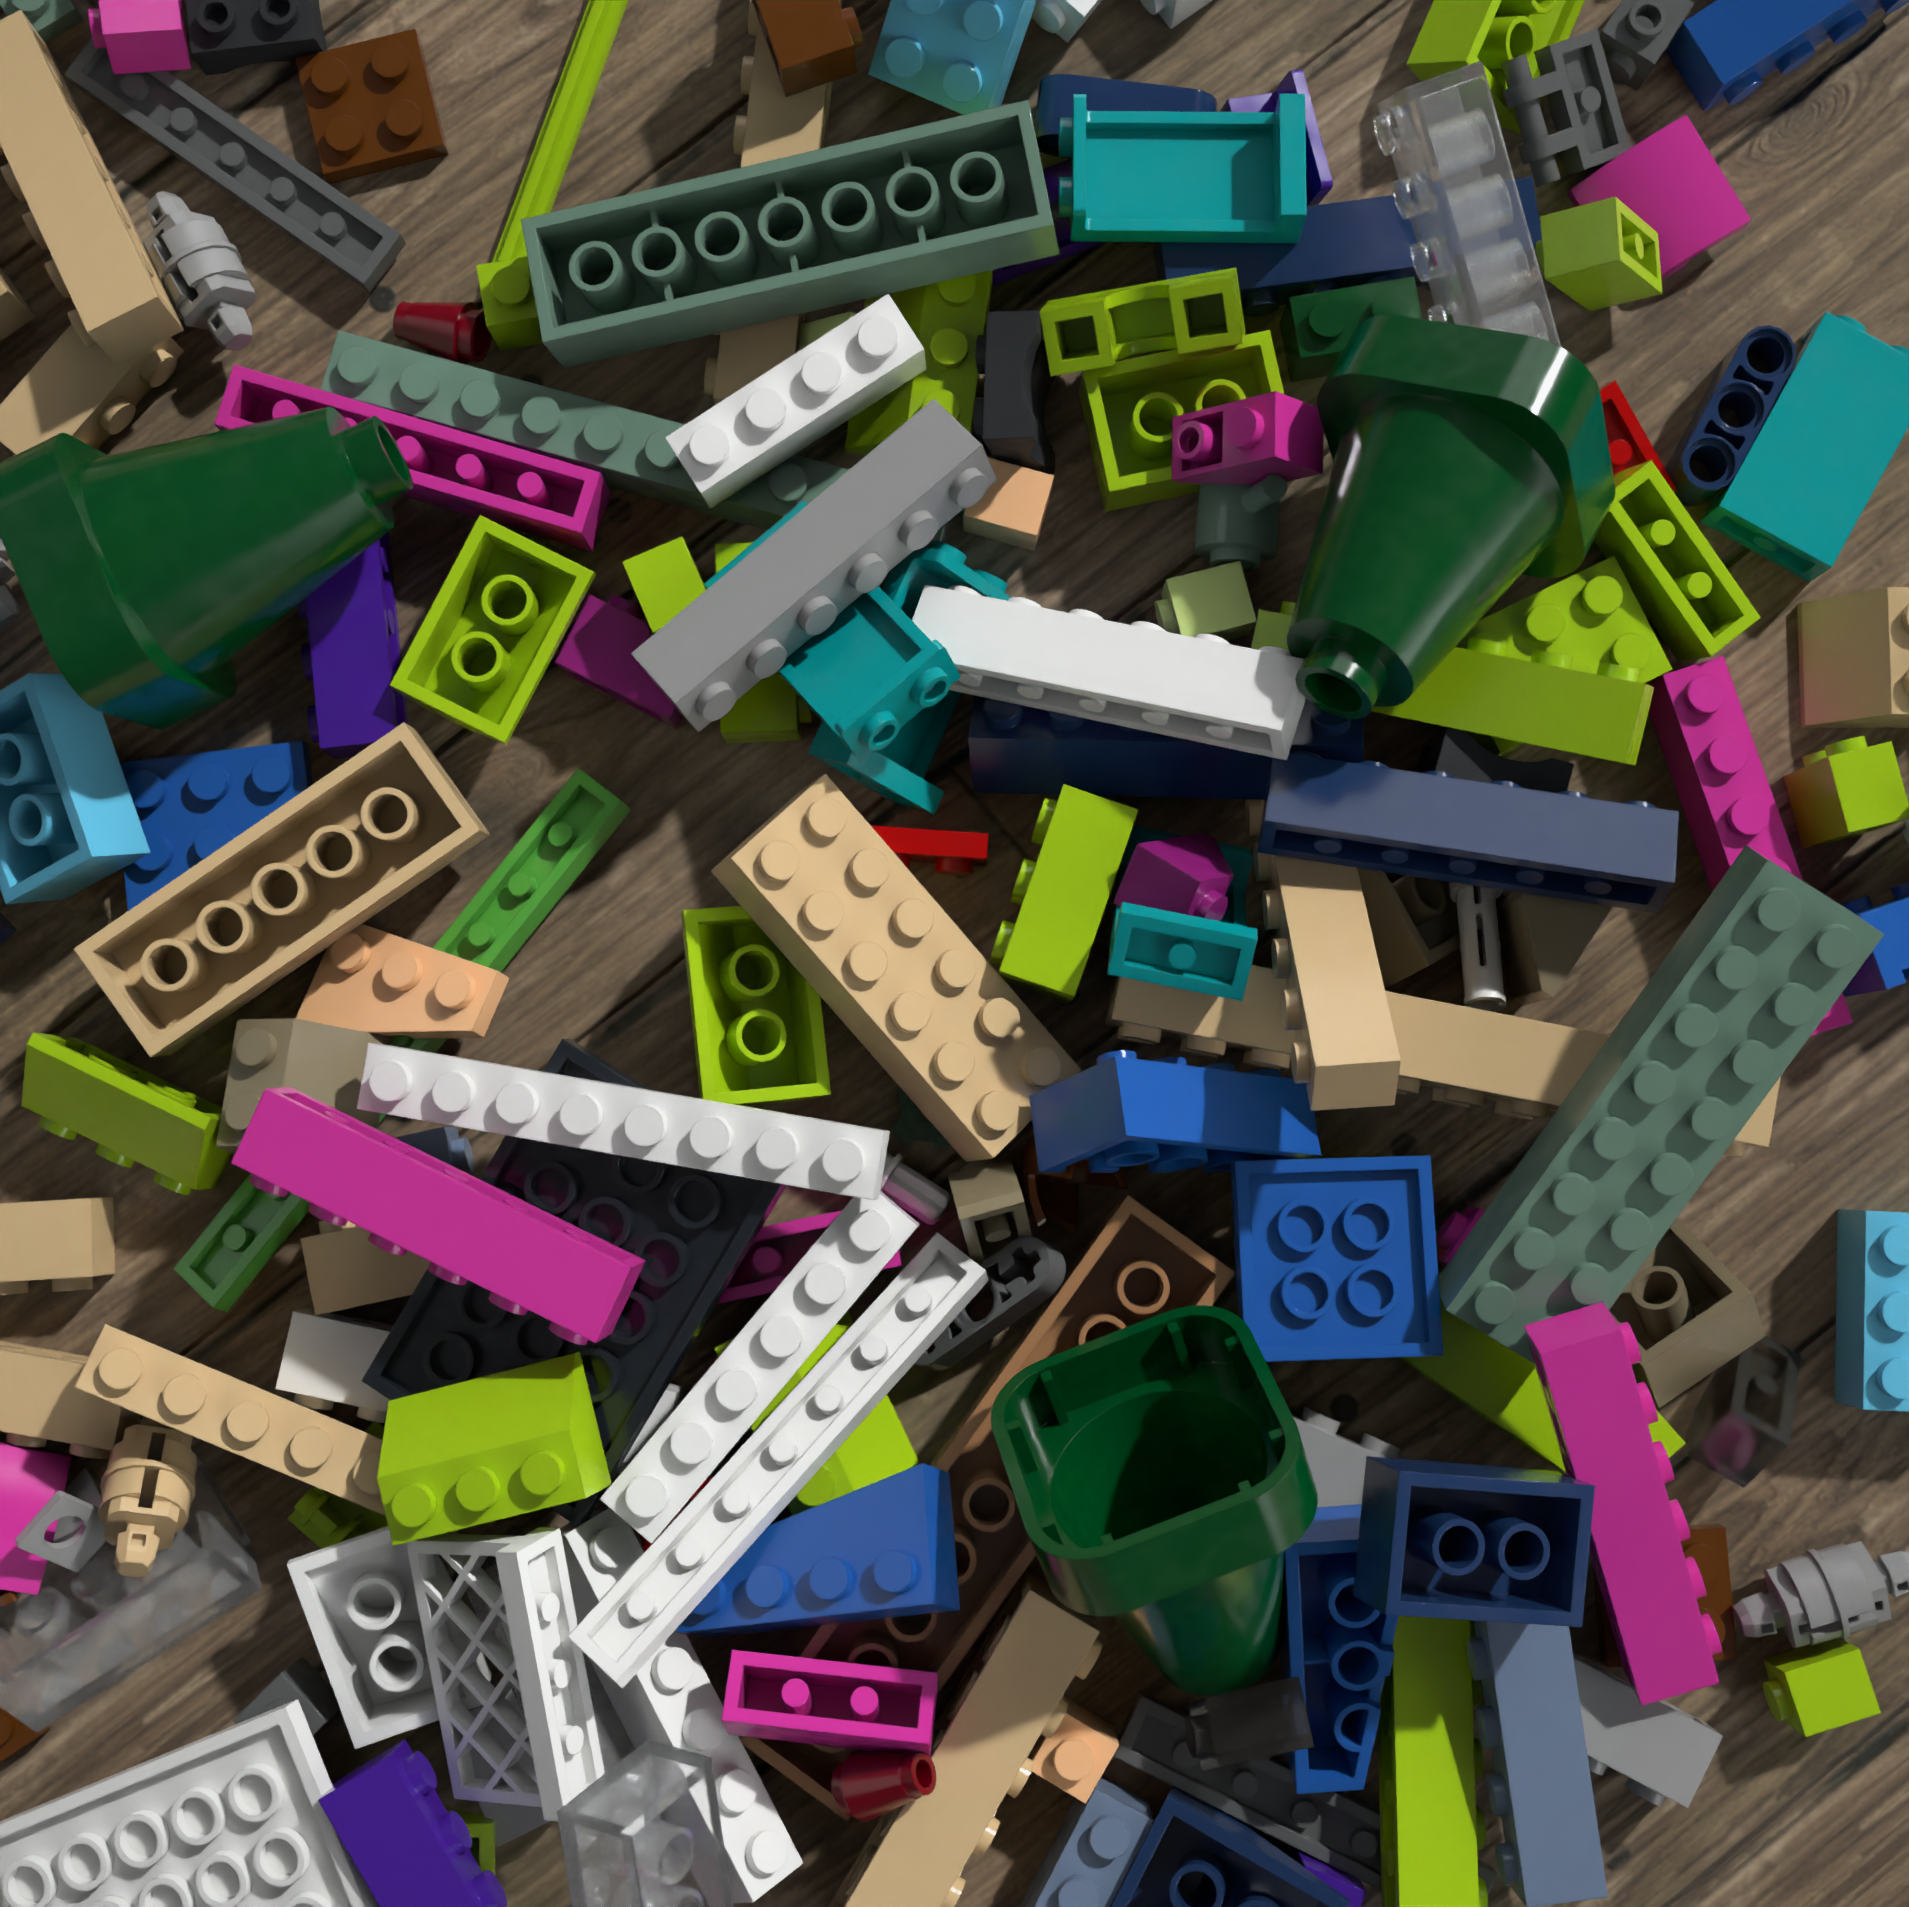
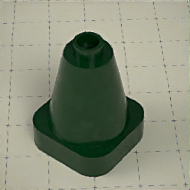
M1400 315L1374 316L1364 320L1355 328L1317 396L1318 412L1333 460V466L1287 634V646L1291 656L1304 659L1295 677L1297 687L1312 704L1338 717L1360 719L1366 717L1373 707H1391L1405 702L1521 574L1537 578H1557L1574 572L1581 565L1613 504L1615 483L1598 384L1588 368L1562 347L1544 339L1528 335Z
M325 407L110 456L67 433H59L0 462V537L43 640L55 664L74 691L97 711L164 730L234 697L237 692V679L231 657L392 530L394 527V515L389 500L413 489V481L400 448L388 428L377 416L370 417L351 427L346 419L333 407Z
M1205 1305L1181 1307L1035 1362L1014 1375L1000 1390L994 1401L991 1411V1426L1025 1529L1055 1597L1066 1607L1082 1614L1113 1616L1163 1676L1181 1690L1196 1695L1226 1696L1239 1693L1250 1687L1269 1670L1280 1652L1283 1641L1284 1550L1297 1542L1311 1525L1317 1510L1318 1493L1296 1422L1248 1325L1236 1314L1219 1307Z

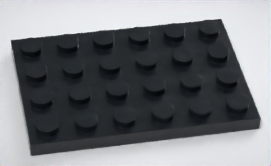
M571 1039L561 1040L543 1071L651 1090ZM505 1135L480 1180L646 1260L612 1334L597 1343L588 1340L586 1345L569 1342L549 1330L552 1321L530 1310L527 1311L526 1315L508 1312L489 1301L488 1297L491 1291L467 1280L465 1285L450 1283L435 1276L427 1268L361 1381L387 1399L393 1400L580 1352L612 1481L787 1185ZM608 1487L585 1499L549 1508L579 1527L590 1518Z

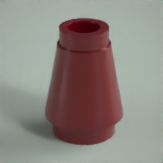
M403 301L397 306L393 318V331L396 338L406 340L411 344L457 363L466 365L470 361L481 362L486 357L491 345L492 335L486 326L484 311H480L473 302L410 303Z
M853 1751L844 1761L839 1762L833 1771L831 1780L832 1795L836 1806L845 1816L855 1817L860 1821L867 1822L921 1796L931 1794L936 1786V1769L930 1756L924 1752Z

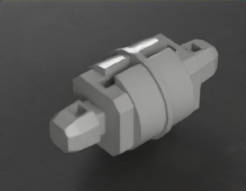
M164 191L156 193L147 203V214L153 231L142 243L174 310L185 326L208 330L216 343L224 349L232 351L243 349L253 339L252 325L245 311L256 301V293L241 263L242 258L236 246L229 242L222 227L216 222L214 217L191 212L184 201L175 194Z
M1862 1541L1847 1545L1840 1543L1817 1551L1813 1548L1806 1550L1804 1555L1781 1561L1778 1566L1764 1570L1768 1594L1764 1595L1763 1592H1757L1740 1599L1732 1607L1736 1623L1743 1636L1755 1638L1778 1633L1777 1628L1782 1627L1793 1648L1808 1644L1814 1646L1837 1638L1841 1641L1846 1640L1851 1634L1874 1628L1878 1623L1892 1619L1888 1595L1891 1594L1892 1597H1897L1909 1592V1552L1897 1551L1876 1556L1877 1560L1873 1561Z

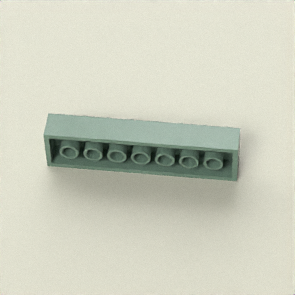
M1029 100L521 219L542 342L563 368L1060 254Z
M1746 845L1439 1275V1292L1445 1309L1533 1364L1534 1360L1524 1325L1602 1301L1609 1310L1885 934Z

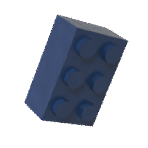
M1366 1456L1353 1596L1385 1615L1582 1627L1595 1486L1557 1471Z

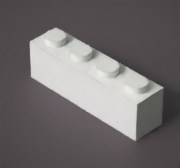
M887 294L665 438L711 509L925 371L927 368L924 348L890 295Z

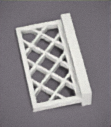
M538 1527L524 1536L439 1534L407 1542L406 1546L454 1799L542 1807L544 1820L567 1822L606 1793L608 1788L583 1651L568 1637L578 1626L560 1528ZM433 1554H440L459 1574L451 1588L437 1575ZM487 1556L496 1557L501 1588L481 1568ZM469 1585L491 1607V1611L484 1622L461 1600ZM449 1617L472 1640L464 1653L449 1639L446 1625ZM501 1619L509 1627L513 1654L493 1634ZM481 1651L504 1674L496 1688L473 1665ZM461 1682L483 1705L476 1718L461 1703L458 1690ZM513 1685L521 1692L525 1719L505 1699ZM493 1716L516 1740L508 1753L485 1729ZM472 1747L496 1771L491 1779L475 1778L470 1754ZM524 1751L533 1758L537 1784L517 1763Z

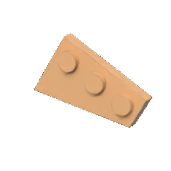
M361 924L326 949L295 1019L384 1036L407 1035L413 1039L484 1038L509 978L489 967Z

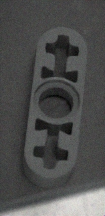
M1023 1236L1013 1240L979 1264L986 1270L989 1279L984 1287H989L993 1293L994 1302L991 1312L986 1318L976 1322L971 1314V1300L934 1341L936 1348L933 1351L927 1349L914 1364L937 1371L946 1370L1052 1297L1060 1289L1066 1273L1065 1260L1060 1250L1037 1238ZM1032 1256L1040 1259L1033 1267L1036 1276L1033 1281L1023 1278L1031 1270L1028 1260ZM1002 1276L1011 1279L1012 1281L1007 1284L1002 1279ZM957 1324L962 1329V1331L954 1329L952 1327Z

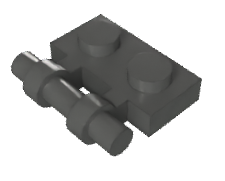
M1598 28L1534 51L1540 77L1532 79L1526 54L1501 63L1508 87L1502 90L1507 109L1514 108L1524 143L1518 146L1523 165L1530 164L1536 187L1561 179L1554 157L1555 153L1562 151L1568 175L1615 159L1630 149ZM1545 95L1556 129V133L1548 135L1538 98Z

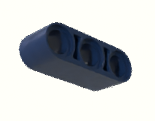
M1054 74L1042 78L1039 83L1034 129L1039 152L1059 157V118L1071 117L1073 94H1086V110L1217 112L1218 103L1212 94L1193 88L1071 74Z
M1771 325L1756 327L1749 331L1722 360L1666 466V471L1677 489L1674 493L1682 505L1688 507L1700 506L1710 501L1736 476L1794 365L1796 358L1795 345L1790 336L1781 328ZM1747 353L1761 357L1767 365L1768 373H1761L1753 369L1747 360ZM1718 407H1727L1735 412L1739 419L1740 427L1734 428L1725 424L1719 416ZM1697 460L1705 464L1711 472V482L1698 480L1690 470L1689 461Z

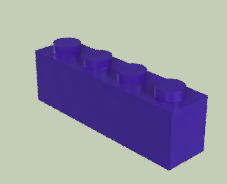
M388 532L297 605L301 618L308 621L309 643L302 644L301 659L306 679L314 683L316 704L309 705L307 709L308 729L312 741L319 743L320 749L335 759L354 757L403 722L408 724L406 698L390 686L402 663L390 536Z
M405 1739L336 1781L333 1787L318 1800L380 1907L507 1906L505 1892L497 1877L490 1870L483 1872L469 1848L472 1847V1839L465 1822L457 1812L453 1810L447 1812L435 1791V1788H437V1778L431 1764L421 1752L416 1751L413 1753Z

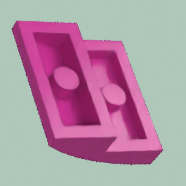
M1687 114L1611 160L1571 188L1567 193L1574 207L1616 196L1658 233L1661 280L1683 269L1690 259L1743 230L1751 221L1750 216Z
M0 1442L1 1590L38 1595L48 1560L18 1548L15 1538L57 1491L65 1492L71 1460L69 1454ZM58 1519L51 1523L45 1531L44 1539L48 1542L53 1543Z

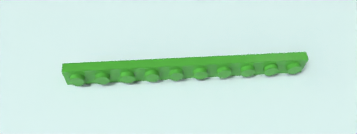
M578 768L451 924L433 949L502 972L630 813L631 809ZM407 1035L386 1036L391 1039V1046L436 1053L448 1039H413ZM380 1113L379 1123L386 1116V1114ZM251 1173L173 1269L212 1308L224 1312L229 1311L307 1214L311 1203L290 1192L285 1197L267 1193L253 1186L248 1181Z

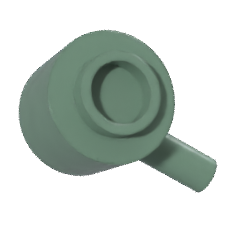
M1270 474L1254 485H1201L1198 490L1195 553L1200 557L1209 559L1211 567L1241 561L1243 571L1256 570L1260 568V562L1275 558L1278 545L1280 499L1287 492L1285 479L1278 474Z

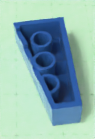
M1120 1050L1098 1056L1097 1065L1029 1096L1039 1173H1061L1066 1169V1166L1080 1160H1088L1090 1173H1114L1119 1170V1167L1148 1163L1150 1173H1172L1199 1166L1203 1167V1173H1231L1230 1163L1234 1161L1313 1159L1321 1156L1314 1111L1310 1109L1306 1083L1295 1084L1293 1079L1282 1078L1281 1072L1275 1069L1243 1073L1235 1072L1234 1065L1229 1063H1216L1196 1067L1188 1066L1186 1059L1182 1057H1165L1149 1061L1137 1059V1053L1134 1051Z

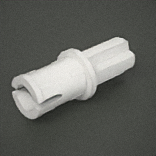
M886 1153L880 1191L927 1224L934 1225L949 1205L951 1198L949 1192L903 1163L905 1156L898 1153L893 1157Z

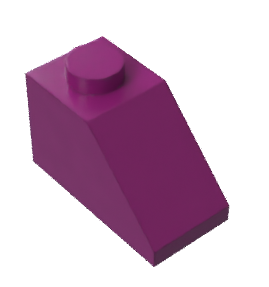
M589 595L555 663L565 675L677 729L682 720L681 713L656 686L631 654L653 635L647 622L642 620L645 615L643 610L615 595H611L608 603Z
M1205 832L1139 843L1135 847L1113 903L1121 907L1122 902L1221 921L1228 905V899L1225 895L1234 874L1215 838Z

